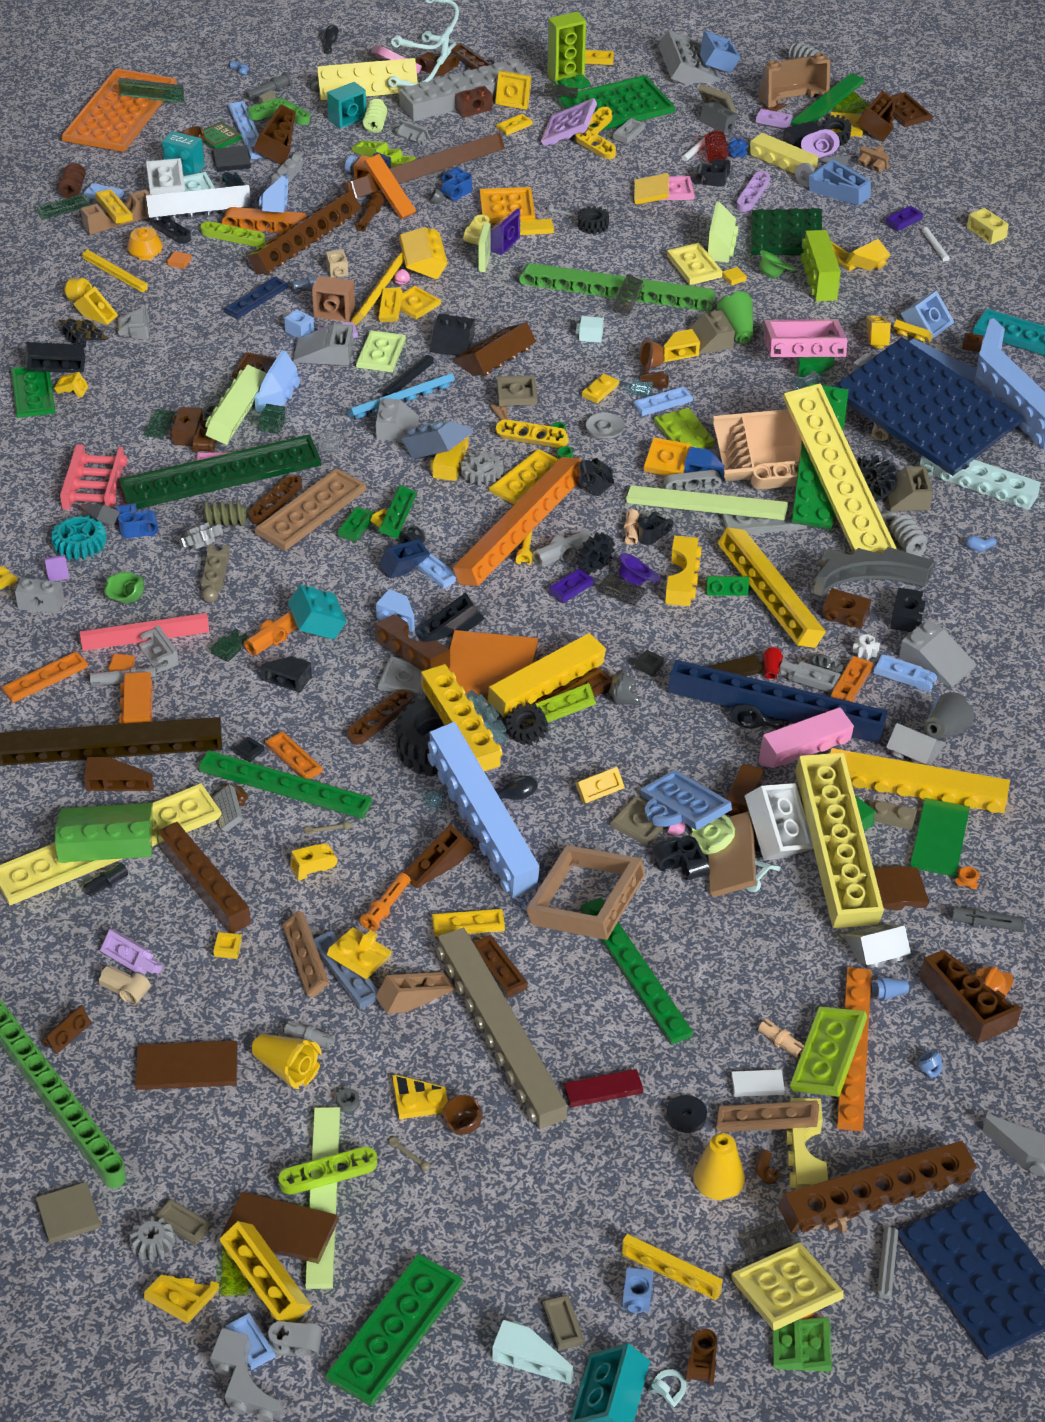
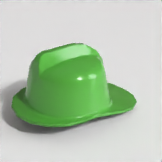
M764 250L760 251L762 258L759 269L767 277L777 278L785 269L796 270L795 267L783 262L772 253Z

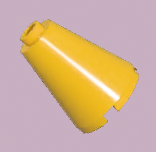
M261 1034L252 1043L253 1056L290 1087L300 1089L299 1086L302 1083L306 1087L319 1070L320 1063L317 1062L318 1054L321 1055V1049L312 1040Z
M718 1133L712 1136L693 1173V1179L698 1191L710 1199L724 1200L725 1198L734 1197L743 1189L745 1175L736 1142L731 1135L726 1133Z

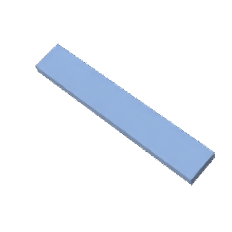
M245 102L229 103V111L239 133L242 135L244 145H247L250 158L265 157L253 150L259 134L253 120L248 118V109Z

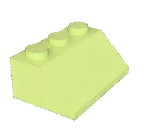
M716 202L709 232L708 254L714 261L729 262L730 257L734 256L739 226H736V218L720 202Z

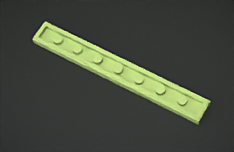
M632 485L626 497L627 503L777 520H784L788 508V502Z
M340 1107L315 1108L312 1161L339 1154ZM336 1164V1165L334 1166V1169L337 1170V1171H338V1164ZM320 1170L311 1171V1178H319L323 1173ZM337 1182L310 1190V1208L336 1214ZM335 1229L319 1264L307 1261L306 1289L333 1288Z

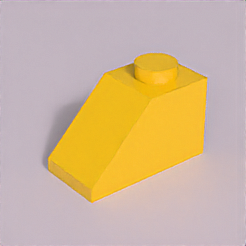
M876 239L854 250L846 259V262L865 270H873L875 268L879 270L887 264L886 261L891 255L881 241Z
M95 286L73 303L83 317L108 325L119 316Z
M693 329L675 332L663 348L664 362L699 356L700 341Z

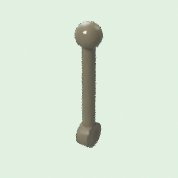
M346 821L339 825L317 828L307 826L304 828V833L310 835L313 832L343 828L349 830L352 825L349 821Z
M397 1137L390 1138L389 1145L391 1147L398 1148L419 1164L422 1171L430 1170L429 1162H423L399 1143Z

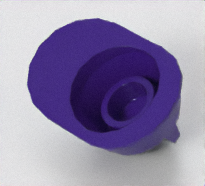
M628 553L620 554L621 565L618 573L630 586H641L646 580L653 582L661 580V577L655 571L647 567L637 557Z

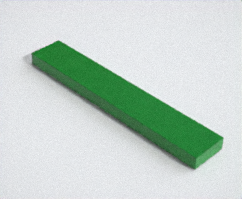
M850 73L791 121V126L818 121L864 84V78Z

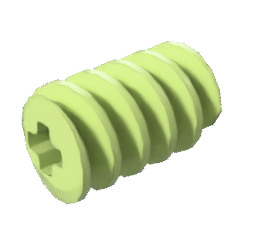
M373 99L368 103L363 126L369 132L379 133L383 129L388 110L381 99Z

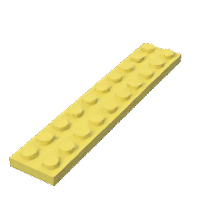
M821 383L784 393L783 399L853 554L857 548L878 554L883 553L887 547L896 549Z
M202 783L153 803L152 847L159 844L157 831L176 821L186 832L218 820L222 815ZM55 843L1 864L0 891L10 906L121 859L58 863Z

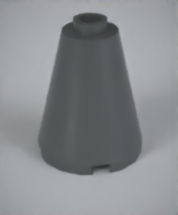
M956 692L944 693L933 702L924 724V730L929 737L934 739L962 734L973 723L974 709L963 695Z

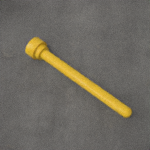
M532 531L523 539L522 549L517 552V564L527 562V565H530L532 563L533 556L530 551Z

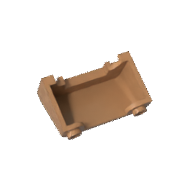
M816 53L813 56L783 61H769L764 68L759 88V99L767 107H774L776 102H781L782 98L808 94L810 97H814V94H820V97H822L830 90V59L824 53Z

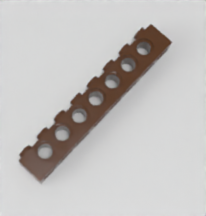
M352 190L343 192L247 255L257 275L262 273L268 275L275 271L274 267H280L287 263L286 259L296 257L299 254V250L303 251L309 248L311 242L315 243L321 240L323 234L327 235L333 232V227H339L345 223V219L355 217L357 215L356 212L362 208Z
M958 1141L787 1192L783 1195L777 1206L791 1233L797 1231L805 1233L820 1224L828 1226L843 1217L851 1219L866 1210L874 1212L889 1203L897 1205L912 1196L914 1198L922 1197L928 1191L935 1190L939 1192L951 1184H965L971 1179V1175L977 1166L964 1142Z

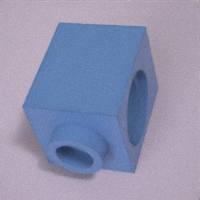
M627 1267L622 1309H628L632 1313L649 1312L654 1271ZM635 1291H639V1292H642V1293H641V1294H636V1293H634V1292H635Z

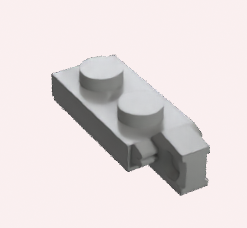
M295 152L292 158H288L271 177L272 182H276L283 174L289 173V184L302 169L303 153Z
M782 661L779 669L780 676L832 693L841 676L840 673L802 661L799 664Z

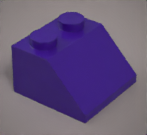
M515 209L491 228V252L503 255L520 239V209Z

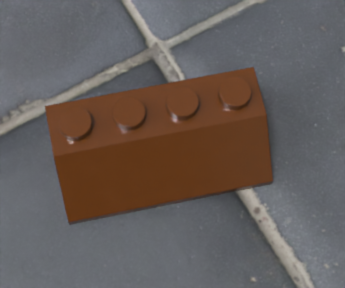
M523 322L501 329L453 359L471 375H481L484 377L492 373L491 369H497L505 365L504 361L517 358V353L530 350V345L534 344L536 340L528 322Z

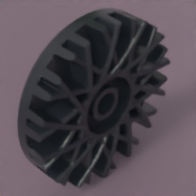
M863 455L862 459L858 457L857 464L874 501H880L890 495L898 482L895 465L893 463L890 464L889 459H885V457L879 461L878 455L875 457L871 455V460H866L865 455Z

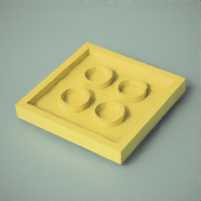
M801 1242L732 1273L734 1284L773 1331L844 1299L843 1290Z

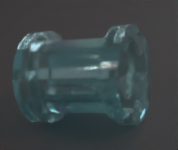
M810 371L807 376L797 378L796 387L797 389L809 387L810 383L820 384L821 378L816 371Z
M634 378L631 385V395L651 396L653 382H641Z

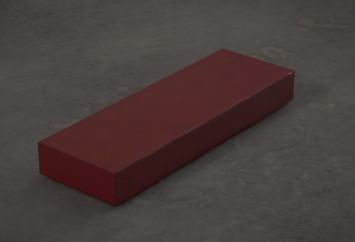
M637 1069L564 1083L570 1108L643 1093V1086Z

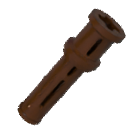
M376 191L371 195V200L366 203V210L355 224L357 231L364 232L374 215L380 212L381 206L386 203V197L383 193Z

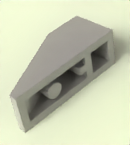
M987 1114L983 1132L1023 1168L1030 1170L1037 1176H1045V1134Z

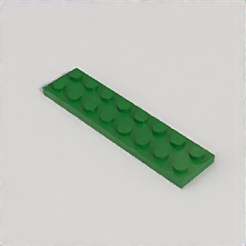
M822 385L839 425L844 432L849 389ZM802 441L791 523L831 530L834 510Z

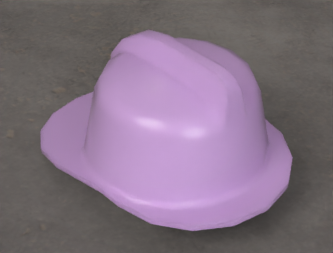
M824 129L805 136L801 141V148L817 155L818 158L827 157L837 150L840 141L835 132Z

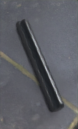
M429 354L425 355L382 390V396L385 397L399 392L434 363V358Z

